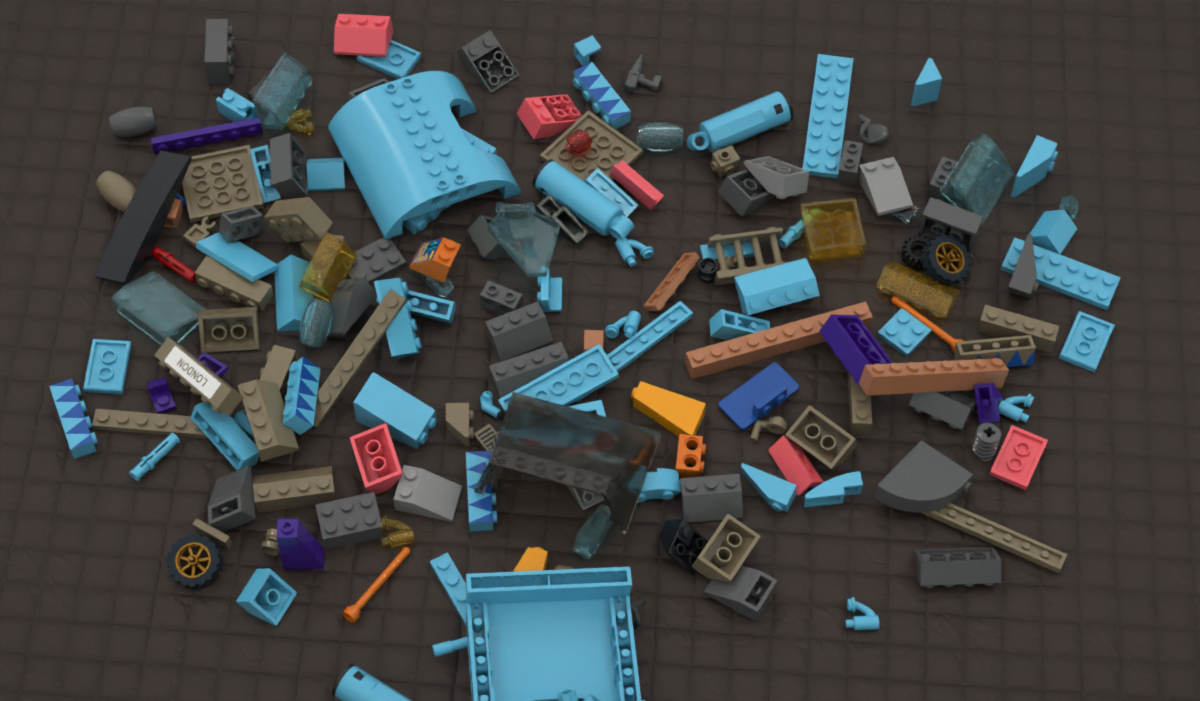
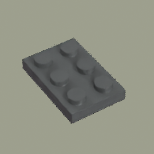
M384 237L339 259V264L349 279L365 278L369 284L407 266L405 259L390 238L384 239Z

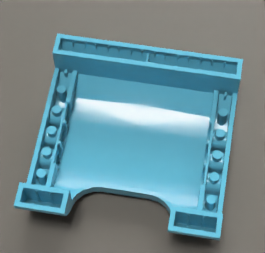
M443 71L420 72L373 87L347 102L335 114L328 125V129L384 239L402 234L404 220L498 188L504 199L521 193V189L506 162L498 155L477 149L469 143L451 112V107L454 106L459 117L476 112V108L462 82L453 74Z
M630 567L466 574V630L472 701H559L557 694L570 688L576 690L578 701H583L590 694L596 696L600 701H646L641 700L630 605V592L632 588Z

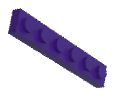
M258 117L151 138L154 154H158L160 151L183 150L185 148L199 147L231 139L236 140L246 136H256L257 134H262V127Z

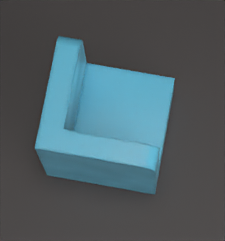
M593 35L574 44V56L582 66L589 63V55L601 50V46Z

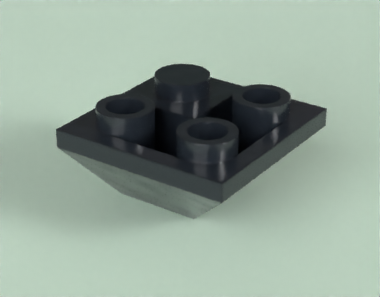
M683 519L666 521L659 536L665 553L688 573L694 575L696 570L692 568V565L708 541Z

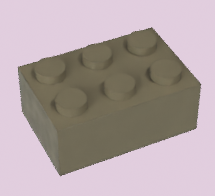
M310 197L276 200L264 216L269 225L276 229L281 238L286 242L320 240L333 223Z

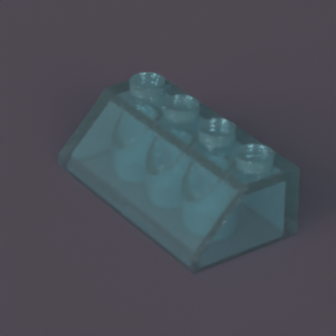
M287 53L282 54L253 99L263 128L282 130L312 84V78L308 69Z

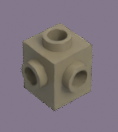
M731 145L712 153L710 164L713 171L722 177L740 169V157Z

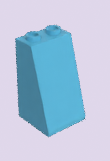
M374 372L353 402L357 422L369 428L386 423L391 438L414 449H418L421 444L425 443L428 437L427 433L437 423L435 409Z

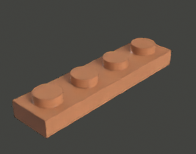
M696 252L684 253L643 305L647 311H660L664 308L669 297L675 293L679 284L686 279L685 276L696 266L695 263L700 258Z

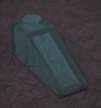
M601 504L577 532L572 551L582 557L591 559L616 520L619 511Z

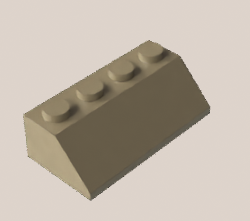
M256 379L237 385L239 393L243 396L241 401L261 462L299 451L293 430L282 424L285 405L278 384Z
M332 466L253 476L254 503L257 513L314 506L315 504L336 500Z

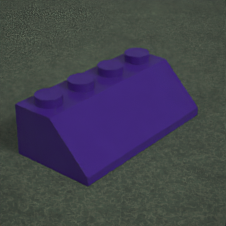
M831 314L820 329L824 340L831 346L834 354L839 357L845 369L850 372L858 385L865 365L893 363L858 315Z

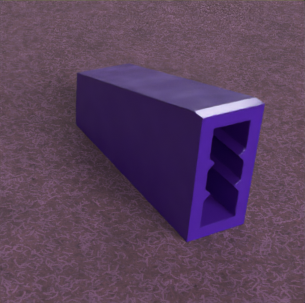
M278 519L277 542L284 570L324 569L325 549L300 520Z

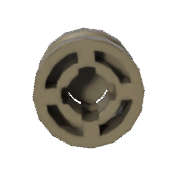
M268 529L265 534L266 540L263 541L261 550L268 555L278 556L280 550L277 542V529Z

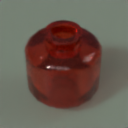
M579 129L566 137L567 144L565 147L570 155L574 153L579 157L591 150L593 141L586 130L583 132Z

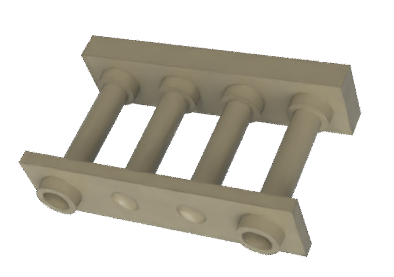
M769 227L766 230L723 236L716 234L709 237L707 247H715L720 268L714 278L715 285L735 283L734 277L788 263L782 261L777 240L781 238L783 228ZM770 240L775 263L766 265L763 262L759 241ZM752 242L756 266L748 267L745 265L741 244ZM723 246H734L738 264L737 269L729 270L727 268Z

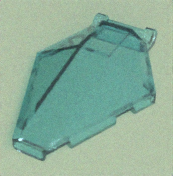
M496 202L495 209L498 214L489 223L487 230L528 277H546L561 224L537 212L533 202H527L526 204H503V202Z

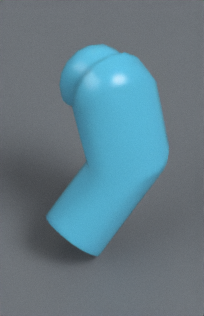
M484 391L480 397L481 409L498 418L501 414V409L493 406L492 393Z

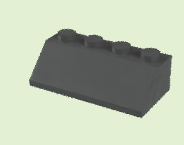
M562 342L490 365L489 375L500 399L568 362L569 358Z
M994 547L914 549L917 579L920 586L933 588L935 585L954 587L955 585L963 584L964 586L971 587L975 586V584L993 586L995 583H1001L1002 560Z

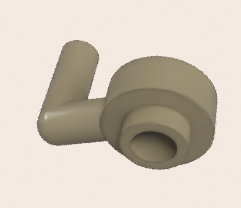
M779 416L772 417L769 421L757 420L754 424L750 440L757 442L761 428H766L774 434H784L787 423Z

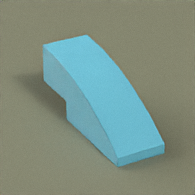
M860 471L836 476L813 488L805 495L804 508L843 503L844 496L861 494L863 482Z

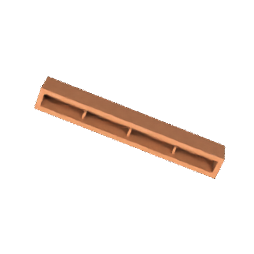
M1001 358L871 364L864 366L859 385L867 396L975 390L974 385L994 383L996 388L999 389L1003 387L1009 369Z

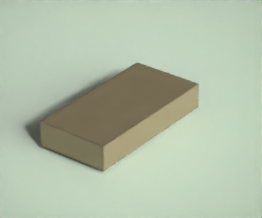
M196 519L192 524L197 533L210 538L222 547L229 550L233 545L228 535L207 523Z

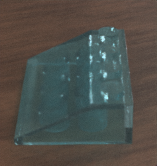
M983 132L971 140L939 192L955 206L983 216L982 226L1014 175V172L998 144Z
M155 271L124 285L111 297L114 309L161 345L167 337L179 343L199 324L198 315L200 310H206Z

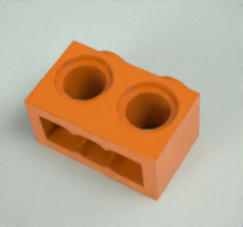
M679 434L676 471H678L679 478L699 477V473H703L704 461H700L701 456H705L706 444H702L703 436ZM689 447H694L695 450H690V449H688V448H689ZM691 464L694 467H687L686 465Z

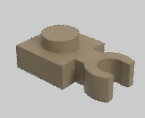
M204 217L200 226L195 223L183 235L184 240L196 248L198 241L209 237V232L216 229V222L214 221L212 224L207 225L209 217Z

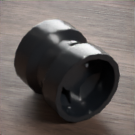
M704 258L699 263L698 277L704 283L715 281L714 278L718 265L713 258Z

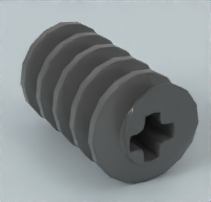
M983 423L977 428L972 451L981 461H989L995 457L1002 433L994 424Z

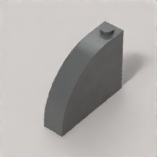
M921 440L877 485L874 498L887 506L902 511L917 513L936 511L950 503L952 504L963 492L967 493L972 487L971 479L973 474Z

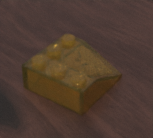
M856 198L800 204L805 247L809 263L864 256L866 241Z

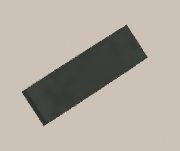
M550 194L533 210L551 228L574 244H577L589 233L580 221L564 205L561 207Z

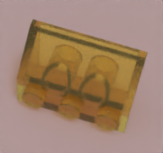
M326 232L299 287L331 302L338 283L346 278L357 254L342 239Z

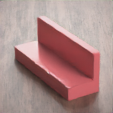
M623 160L618 165L615 164L613 166L610 176L650 210L663 199L664 195Z
M785 435L769 448V453L787 481L797 485V496H801L809 487H817L824 482L803 449Z

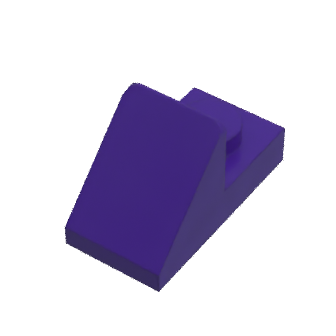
M165 376L146 382L157 414H165L177 410Z
M994 383L974 385L979 423L1000 421L998 401L1003 400V397Z

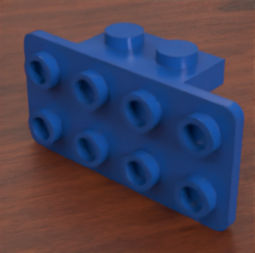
M773 362L719 402V408L739 429L745 430L797 392L799 385L778 363Z

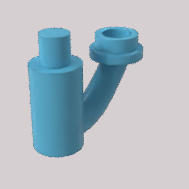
M625 237L623 240L620 238L615 242L623 261L628 263L630 267L636 265V255L632 247L640 250V255L644 259L654 255V250L651 246L647 247L636 240Z
M630 311L628 316L619 319L613 325L606 326V336L615 338L619 334V329L624 326L625 336L631 338L637 332L641 319L640 313Z
M1029 393L1028 396H1013L1002 400L999 405V414L1017 422L1019 420L1027 422L1029 415L1023 413V409L1013 404L1024 403V407L1030 408L1035 397Z
M854 597L847 599L848 611L855 612V609H857L866 616H853V619L845 620L846 628H854V631L879 629V617L871 608L855 601Z

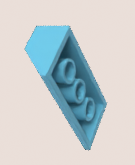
M806 258L734 277L742 313L746 315L820 296L816 277Z
M393 278L374 281L379 304L390 289L407 300L406 293L409 291L406 281L403 282V279ZM410 300L406 302L386 331L391 357L396 359L420 354L419 349L422 348L420 338H416L415 330H417V324L415 319L411 317L410 312L413 311Z

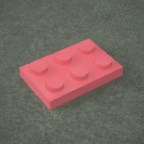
M1011 425L989 475L1026 490L1048 440Z

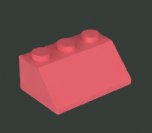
M338 14L334 28V54L386 57L394 32L390 16Z
M384 423L349 437L365 488L369 493L374 492L375 495L390 490L403 475L388 426Z

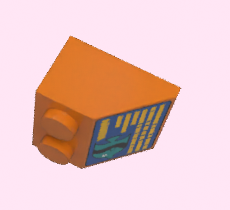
M444 237L421 243L409 268L444 283L456 260L461 244Z

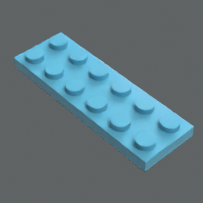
M1014 237L1001 266L1002 271L1010 274L1014 273L1025 241ZM1033 244L1037 273L1036 282H1039V285L1099 308L1108 309L1121 277Z
M598 344L500 398L498 401L513 427L519 433L554 414L556 409L566 407L619 378V374L601 345Z

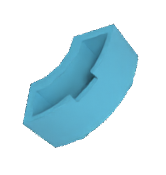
M657 468V472L645 473L644 469L623 476L625 497L637 503L649 499L669 500L681 493L678 471L673 469Z

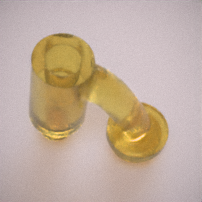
M300 108L281 114L284 126L292 130L308 132V135L314 132L312 122L306 121L305 125L297 124L298 122L305 121V117L312 116L310 109L303 110Z
M387 515L380 518L383 529L390 530L389 526L401 530L388 533L389 537L381 538L382 546L391 545V547L415 542L412 528L410 529L408 525L389 519Z

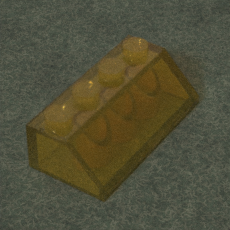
M891 261L884 266L876 287L880 288L881 292L888 295L894 294L902 302L907 303L909 301L914 303L916 308L920 310L927 309L938 318L949 315L961 293L960 290L946 284L944 286L940 285L939 282H934L931 277L895 261Z

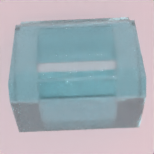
M1073 195L1061 199L1059 210H1065L1070 218L1076 219L1079 202Z

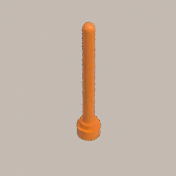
M896 296L892 297L891 301L900 309L903 308L930 328L934 334L951 345L952 351L955 353L956 342H962V339H954Z
M404 547L354 605L346 607L342 612L345 619L351 623H355L361 613L360 610L410 554V548Z

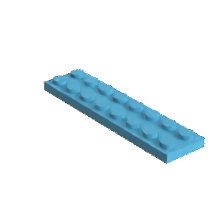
M818 54L802 168L810 171L809 175L838 179L853 58Z

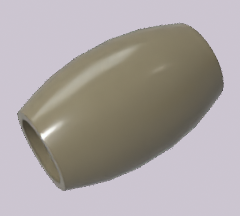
M110 170L103 172L96 181V186L103 198L116 209L125 212L137 190L133 184L122 175Z

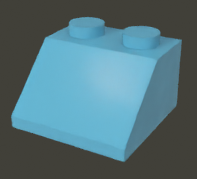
M270 568L256 569L236 602L248 613L277 626L297 592Z

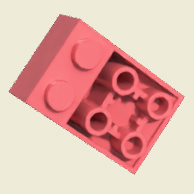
M567 94L525 98L516 113L533 139L549 138L565 131L582 116Z

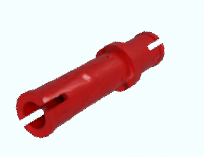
M155 245L151 256L159 260L161 265L169 267L190 283L196 281L195 272L174 258L172 253L165 252Z

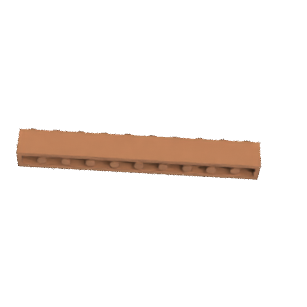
M862 302L686 352L685 365L692 380L826 342L820 333V329L831 314L858 315L868 329L871 328L873 316L867 303Z

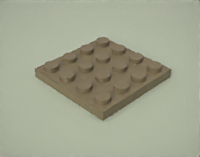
M588 110L540 154V159L543 162L553 159L584 182L599 168L614 182L615 179L610 176L613 166L615 164L618 165L622 160L631 166L643 154V149Z
M250 145L192 156L182 181L190 223L202 221L206 216L209 219L221 217L222 213L249 206H254L256 209L264 208L250 153Z

